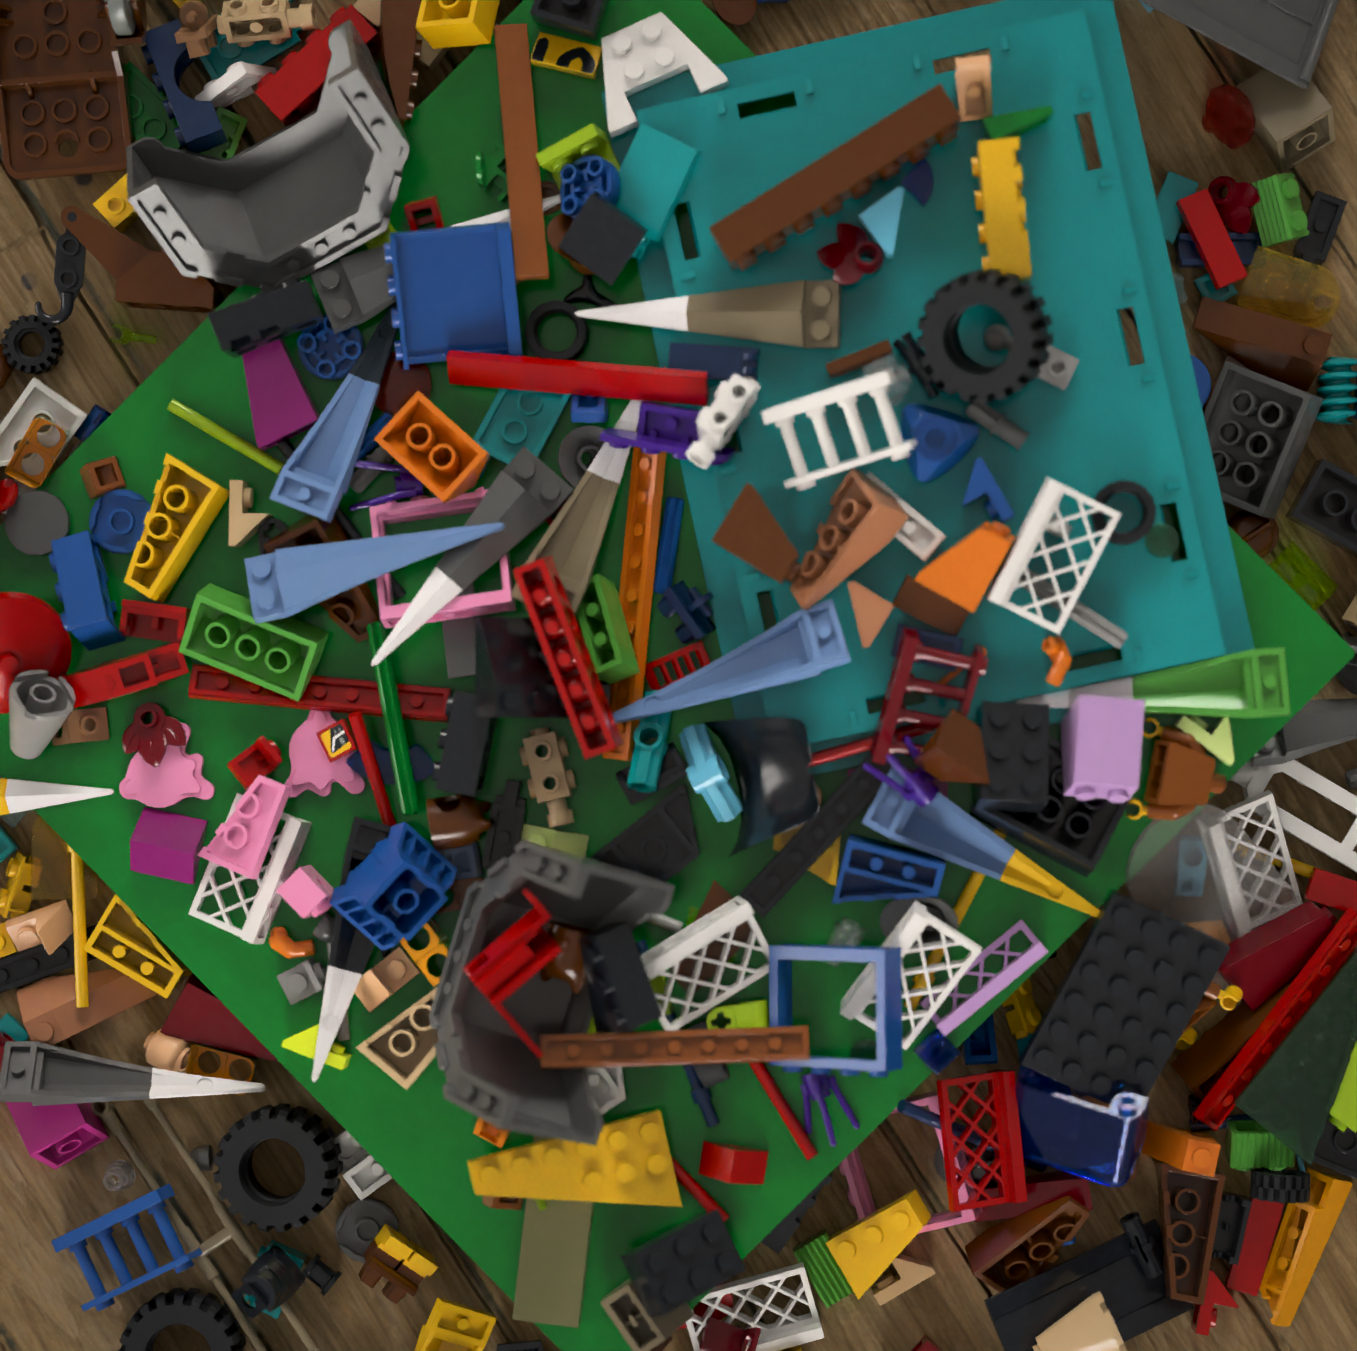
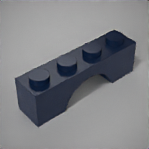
M177 19L148 30L145 40L146 45L141 46V50L147 64L154 63L157 72L153 73L152 77L158 92L164 90L168 99L162 102L169 119H177L179 127L174 128V132L180 147L187 145L190 152L199 154L225 144L228 141L212 101L192 99L180 90L181 77L187 67L195 60L189 57L185 42L179 44L176 42L174 34L181 28L180 22Z

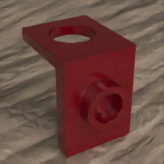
M710 1317L707 1318L699 1348L704 1351H746L747 1344L751 1339L747 1351H755L761 1329L755 1327L743 1330Z

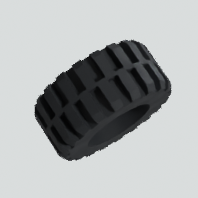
M989 269L986 271L977 270L957 277L935 291V297L928 300L923 309L926 315L919 318L917 327L923 330L922 336L917 338L918 348H924L926 354L920 359L924 367L930 364L934 372L929 375L935 383L942 381L946 384L943 390L950 395L959 393L961 394V400L971 402L978 399L980 403L1006 398L1026 387L1030 381L1034 380L1041 372L1040 367L1047 363L1050 355L1047 347L1053 343V334L1048 333L1047 327L1052 324L1050 314L1044 315L1041 307L1046 304L1042 297L1035 298L1031 293L1034 287L1028 282L1022 284L1018 282V276L1010 272L1001 274L1000 270ZM979 304L991 306L1005 317L1012 333L1011 352L1008 358L997 366H982L971 360L962 349L958 336L959 322L962 314L972 306Z
M279 1103L273 1107L270 1104L244 1116L228 1129V1134L222 1137L218 1145L221 1150L215 1154L213 1163L218 1166V1170L213 1173L214 1183H221L222 1189L217 1192L221 1201L227 1198L231 1204L227 1210L233 1216L240 1213L243 1216L241 1220L243 1224L249 1227L253 1223L258 1224V1230L268 1232L272 1228L277 1233L287 1232L292 1227L297 1229L305 1225L333 1200V1194L339 1189L341 1183L338 1176L343 1172V1162L338 1161V1155L342 1151L340 1144H334L331 1139L335 1135L332 1129L328 1127L325 1130L320 1124L323 1119L317 1114L309 1116L306 1114L307 1108L299 1105L296 1108H290L288 1103ZM271 1138L280 1139L292 1145L299 1152L305 1165V1181L298 1192L290 1196L275 1195L263 1188L257 1181L252 1168V1156L255 1148L262 1141Z
M180 1287L171 1289L169 1293L161 1292L155 1295L150 1301L145 1302L129 1320L126 1329L121 1335L119 1342L122 1346L119 1351H154L153 1344L156 1336L162 1329L172 1324H183L198 1330L208 1341L211 1351H244L246 1339L245 1334L240 1333L239 1328L241 1326L237 1319L233 1318L229 1313L231 1310L227 1304L221 1305L215 1301L218 1296L210 1292L207 1295L200 1294V1289L197 1288L183 1291Z

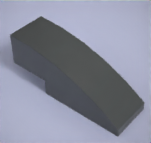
M474 582L457 596L475 594ZM478 616L442 621L448 679L475 676L476 617Z

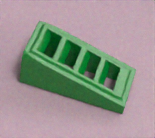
M1044 106L986 117L981 120V127L988 140L1018 137L1051 121L1054 111L1051 106Z

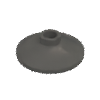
M593 425L578 427L565 436L559 447L558 465L564 479L574 488H576L605 441L600 440V433L605 430L601 427ZM585 452L590 457V461L586 465L581 461V456Z

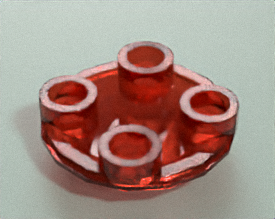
M1230 84L1219 85L1210 90L1206 102V114L1202 117L1204 130L1208 133H1213L1230 149H1237L1248 143L1255 132L1256 124L1254 109L1248 97L1239 88Z
M391 352L375 405L384 413L395 416L417 391L429 400L432 382L431 374L426 364H409V369L404 370L403 360H396V352Z

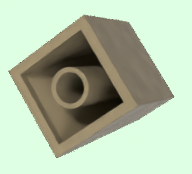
M1263 69L1254 76L1245 77L1238 86L1234 87L1238 107L1281 174L1336 140L1333 107L1312 81H1310L1306 89H1302L1277 74Z

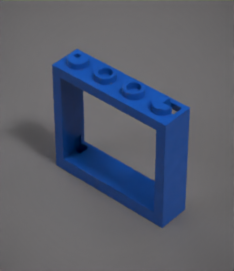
M788 943L769 945V1027L792 1026V960L876 963L877 1059L810 1056V1060L770 1062V1065L783 1066V1072H802L803 1067H811V1073L828 1074L831 1073V1069H840V1075L847 1076L860 1075V1070L869 1071L870 1077H888V1071L902 1069L901 947Z

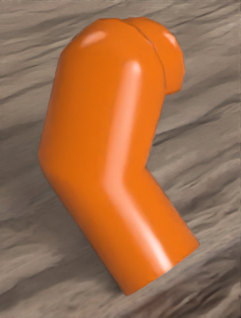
M1048 636L1042 642V650L1049 655L1052 665L1045 681L1060 687L1071 665L1072 658L1062 638Z
M277 926L271 929L270 937L268 938L269 945L285 958L292 959L316 954L313 939L294 942L287 936L288 933L284 927Z

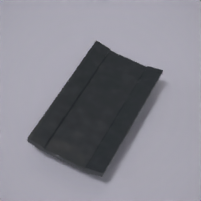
M1152 1219L1143 1225L1148 1236L1153 1237L1155 1241L1154 1249L1163 1265L1161 1231L1157 1220ZM1126 1232L984 1300L1004 1351H1034L1032 1346L1038 1344L1035 1338L1098 1291L1101 1292L1105 1300L1106 1307L1113 1317L1123 1342L1193 1309L1194 1306L1191 1302L1175 1300L1166 1296L1164 1272L1152 1279L1145 1277L1137 1256L1131 1253L1129 1248L1131 1243Z

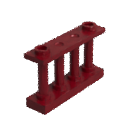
M903 627L870 749L872 762L885 765L886 756L888 754L893 755L894 753L912 756L905 742L898 740L897 736L893 735L896 723L902 724V722L937 729L946 718L906 709V705L902 704L905 692L910 693L913 690L959 701L956 711L968 717L978 677H984L988 665V657H985L982 645H974L971 657L923 646V642L919 641L917 630ZM919 659L968 670L963 688L914 677V673H910L913 661L918 662ZM913 743L918 752L924 747V745Z

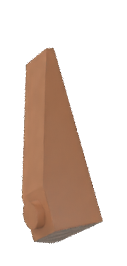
M854 467L834 492L829 502L830 505H833L826 524L820 522L816 533L820 534L814 550L805 554L801 563L802 566L789 589L800 606L805 610L811 608L884 548L909 517L892 495Z
M115 968L88 972L89 1007L76 1008L75 974L48 976L16 991L22 1021L31 1041H38L49 1045L61 1042L158 995V993Z

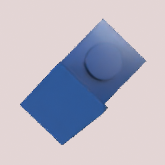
M572 395V422L594 423L606 422L608 420V397Z
M980 457L975 460L962 508L986 496L988 501L983 504L991 519L994 521L998 518L1003 524L1015 515L984 460Z
M993 1013L962 1043V1057L965 1065L998 1063Z

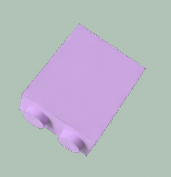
M1079 695L1060 722L1064 796H1075L1078 800L1108 799L1112 803H1122L1130 800L1139 788L1145 710L1144 700Z

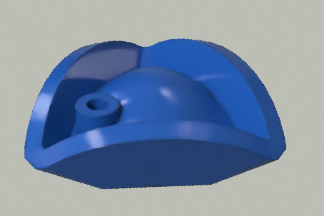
M913 403L906 405L901 415V433L903 442L916 438L917 445L910 449L911 455L906 457L915 478L922 482H929L955 466L976 442L979 436L978 426L962 416L940 408Z

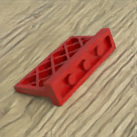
M995 1069L985 1073L936 1080L949 1211L959 1212L1010 1202H1027L1015 1071ZM987 1080L989 1093L982 1101L973 1092L980 1081ZM956 1085L964 1092L956 1105L949 1101L948 1086ZM969 1098L979 1106L971 1120L961 1112ZM985 1112L991 1116L992 1126L987 1134L977 1126ZM957 1116L967 1125L959 1138L952 1133L951 1126ZM972 1131L983 1139L975 1152L964 1144ZM988 1145L995 1152V1159L990 1166L980 1158ZM960 1149L970 1157L962 1171L955 1166V1157ZM976 1163L986 1171L978 1185L967 1177ZM992 1177L998 1182L999 1196L990 1197L983 1191ZM963 1182H965L974 1191L966 1202L959 1203L958 1190Z

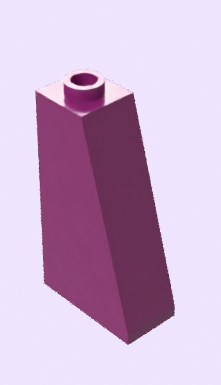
M282 338L242 355L258 448L266 451L278 445L286 438L289 440L311 429L320 415L284 339Z

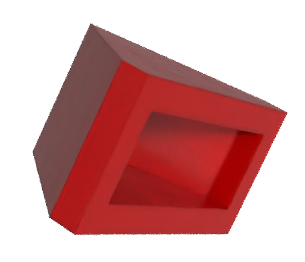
M704 1140L698 1174L729 1184L763 1185L769 1151Z

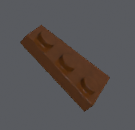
M714 880L694 922L733 899L716 880ZM747 921L736 927L733 940L747 942L751 930ZM714 940L709 943L705 957L719 960L724 942ZM731 944L726 962L741 946ZM687 957L680 961L677 974L691 977L696 959ZM703 961L698 979L708 981L715 974L717 964ZM675 979L687 992L690 982ZM696 984L694 994H695L703 985Z

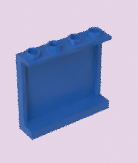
M509 222L389 233L390 243H384L386 263H393L394 275L387 276L389 296L396 295L397 308H391L393 328H400L401 340L394 341L396 360H403L404 370L409 369V364L447 361L446 356L449 350L522 356Z

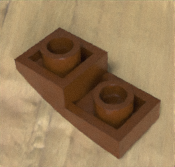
M908 574L892 602L900 610L955 637L969 613V610L915 581V577Z

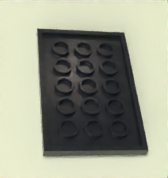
M1112 889L1019 1058L1021 1065L1136 1117L1230 947L1216 938Z

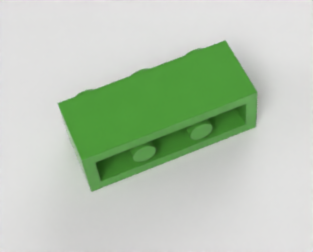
M600 574L593 575L587 594H585L578 609L577 616L584 641L598 677L609 684H614L639 673L640 670L616 585Z

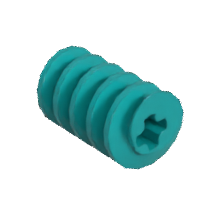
M1329 357L1327 358L1329 360L1324 361L1321 367L1322 370L1328 373L1318 376V381L1326 384V386L1317 389V394L1325 397L1320 407L1324 412L1318 413L1315 420L1325 424L1355 425L1347 421V417L1354 416L1357 412L1348 408V404L1357 402V398L1349 395L1350 391L1357 389V385L1350 382L1351 378L1357 377V371L1351 369L1352 365L1357 364V359Z

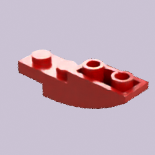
M178 640L60 677L64 678L73 688L76 696L74 708L158 685L159 682L187 674L189 670L184 655L178 652L180 648Z

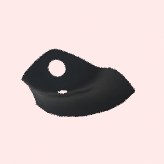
M766 717L703 722L719 737L730 756L737 778L740 801L743 805L738 839L729 857L757 843L802 825L818 813L820 804L806 726L800 720L785 717ZM810 763L812 765L813 774H810L807 769Z

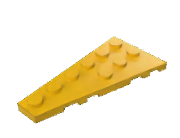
M658 1109L603 1124L596 1145L549 1138L467 1160L473 1190L476 1195L682 1207L661 1111Z

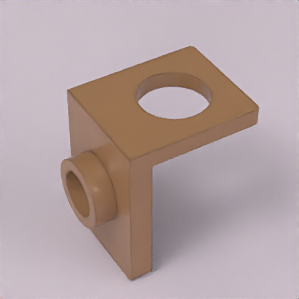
M106 707L72 710L62 724V735L60 736L57 731L52 738V745L58 746L70 743L108 740L109 729Z

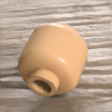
M161 1029L157 1032H151L144 1043L146 1061L158 1069L174 1072L184 1071L192 1047L191 1041L164 1035L160 1032Z

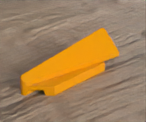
M1307 1168L1306 1173L1311 1175L1309 1201L1304 1203L1288 1202L1259 1288L1262 1298L1268 1300L1273 1314L1270 1321L1273 1325L1285 1327L1291 1325L1352 1188V1182L1313 1168Z

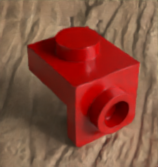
M262 735L253 745L228 762L227 767L247 791L259 775L267 777L279 767L283 760L280 757L281 751L272 740L268 741Z

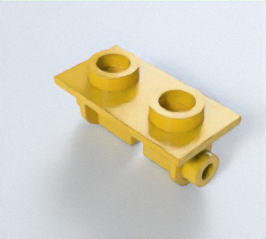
M18 850L15 858H10L6 868V876L9 878L5 889H0V914L4 918H7L9 911L11 912V918L28 913L33 893L23 890V887L28 885L36 888L43 868L40 865L41 858L29 855L27 861L26 856Z
M1029 979L1024 981L1002 1003L1003 1007L1014 1005L1015 1009L1005 1013L1011 1034L1015 1035L1017 1040L1028 1037L1029 1033H1034L1042 1018L1039 1009L1035 1006Z

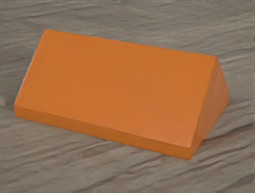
M419 391L412 396L374 438L381 447L444 504L475 487L489 457V454Z

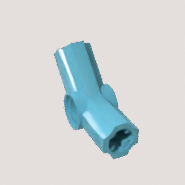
M703 723L684 728L682 733L679 734V738L689 764L686 772L693 789L697 794L703 795L717 822H728L736 818L743 811V805L729 782L727 768L721 757L716 753L708 727Z

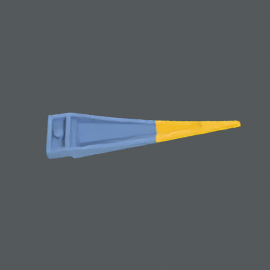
M891 765L886 776L905 787V778ZM882 782L861 821L862 824L892 840L1094 917H1098L1100 913L1099 909L939 792L929 804L920 807L913 800L907 801L899 792Z

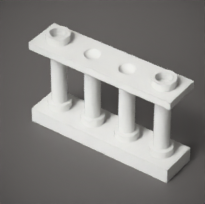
M893 368L781 403L760 412L764 425L774 422L776 428L780 427L796 475L784 482L786 489L796 486L797 491L805 490L815 486L816 479L888 456L891 457L892 461L911 455L910 449L917 445L916 438L903 442L887 394L890 391L888 385L896 381ZM868 391L870 397L874 396L890 443V446L871 452L855 404L858 401L856 395ZM837 402L839 407H843L858 453L857 457L841 462L824 412H826L825 405ZM806 412L807 417L812 419L827 464L826 467L808 472L792 422H795L794 415Z

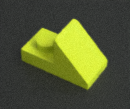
M319 1024L283 1040L281 1047L314 1059ZM333 1042L324 1064L344 1070L348 1067L352 1055L344 1052L346 1047Z

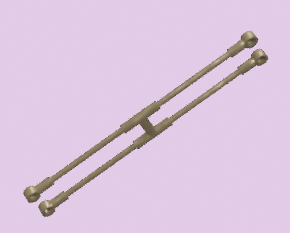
M142 1099L148 1110H152L213 1203V1209L225 1228L200 1244L189 1226L186 1227L168 1199L164 1200L167 1205L164 1209L179 1230L178 1235H180L189 1252L198 1248L201 1249L203 1254L195 1257L194 1260L208 1281H212L257 1351H267L218 1277L219 1272L208 1257L210 1253L232 1238L242 1254L247 1256L253 1264L258 1259L254 1253L255 1248L234 1216L227 1210L228 1207L225 1202H221L163 1114L158 1100ZM113 1101L104 1102L106 1104L104 1112L100 1110L99 1102H92V1112L97 1116H101L113 1135H117L152 1191L160 1188L124 1133L125 1128L113 1111ZM283 1303L280 1306L307 1349L309 1351H321L320 1348L317 1349L288 1303Z

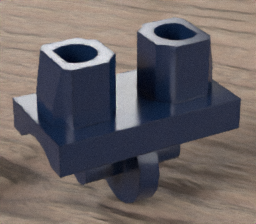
M682 580L663 592L665 596L657 604V608L666 618L678 613L684 623L677 627L675 631L683 644L694 639L698 641L716 629L709 618L714 612L707 604V602L714 598L711 591L702 596L695 586L689 589Z

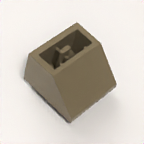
M631 1278L607 1293L601 1300V1305L633 1351H650L695 1315L689 1304L685 1303L665 1315L649 1317Z

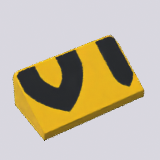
M540 32L530 61L532 65L595 80L602 56V47Z

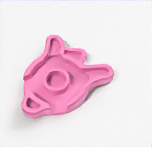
M311 710L307 720L297 728L289 744L291 772L289 778L284 783L292 787L289 797H297L305 790H312L320 796H328L331 793L334 782H339L352 794H359L366 788L365 780L355 769V751L330 763L316 735L317 732L337 722L332 717L331 712Z
M180 722L186 734V745H167L164 757L158 767H153L144 761L139 751L133 756L129 763L126 777L119 785L120 794L125 799H135L147 806L165 808L175 805L188 797H196L203 800L214 797V785L202 776L203 756L201 754L188 755L186 753V747L192 732L188 724Z

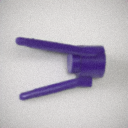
M356 461L355 467L398 472L400 476L394 477L396 492L350 505V511L368 508L401 498L423 496L422 483L404 466Z
M905 736L904 742L915 759L919 752L910 737ZM888 754L886 759L905 778V787L868 763L862 765L863 769L899 792L907 801L913 800L920 807L929 804L939 792V788L932 782L935 778L933 775L919 767L921 774L919 772L910 774L891 754Z
M805 1074L802 1076L804 1084L800 1085L803 1095L805 1132L808 1135L812 1133L811 1095L812 1101L818 1100L830 1145L835 1147L837 1142L825 1097L831 1095L830 1089H832L853 1127L858 1129L860 1124L838 1087L835 1075Z

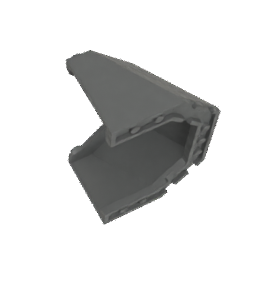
M350 19L335 27L328 36V45L332 53L318 107L315 111L228 160L165 147L161 141L153 137L141 138L126 147L127 200L183 276L197 278L198 275L213 278L218 283L238 287L248 285L258 287L263 292H271L281 288V284L295 278L301 279L387 231L392 205L397 196L402 178L401 173L404 162L407 160L410 145L368 46Z
M522 840L515 846L516 852L510 858L503 857L487 871L488 877L482 882L475 881L467 889L437 987L429 1019L431 1028L437 1029L439 1041L434 1044L439 1069L445 1071L447 1081L442 1086L444 1098L500 1129L596 1145L603 1128V1119L600 1111L594 1107L586 1068L541 1070L540 1059L476 987L463 968L534 908L521 892L525 887L529 889L552 916L551 919L542 925L546 932L550 921L574 924L593 931L610 923L628 922L632 932L652 914L661 915L667 910L671 904L675 886L650 876ZM540 969L502 1002V1005L540 1049V1035L587 1033L591 1018L593 1017L587 981H585L583 989L576 994L572 992L568 982L554 977L547 982L542 981Z

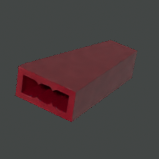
M1309 900L1228 943L1227 945L1230 949L1218 972L1229 986H1237L1243 991L1241 1000L1254 1011L1306 965L1334 928L1333 923L1337 919L1325 906L1319 909Z
M192 972L160 1032L167 1036L277 1062L272 1053Z
M1081 1167L1025 1176L1027 1202H1010L982 1207V1214L974 1222L1011 1219L1065 1196H1070L1087 1209L1093 1210L1088 1177ZM988 1182L983 1191L990 1197L999 1196L998 1182Z

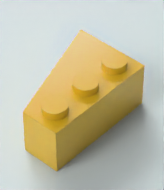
M117 894L114 895L83 948L86 952L166 999L174 993L188 969Z
M916 1189L836 1232L826 1242L827 1247L858 1300L932 1218Z

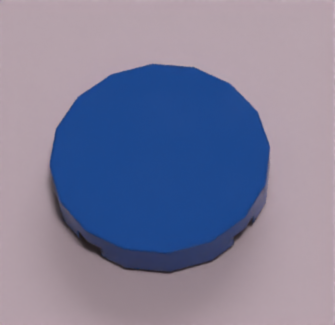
M116 489L106 493L103 497L101 496L95 502L89 518V527L96 542L102 548L115 554L133 553L137 541L141 539L145 527L143 522L147 512H150L151 505L142 495L131 490Z

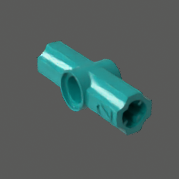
M652 690V691H650V692H645V697H647V696H649V695H651V694H653V693H655V692H657V691H659V690ZM672 711L640 718L639 726L634 732L635 747L627 782L629 788L644 793L657 791L662 760L668 750L667 735ZM651 737L658 738L655 744L644 745L647 739Z

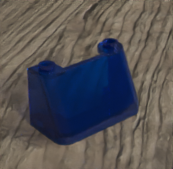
M1020 1065L1016 1080V1098L1019 1110L1023 1157L1108 1187L1115 1188L1126 1184L1130 1179L1146 1140L1149 1098L1132 1092H1122L1116 1095L1109 1108L1049 1089L1050 1077Z

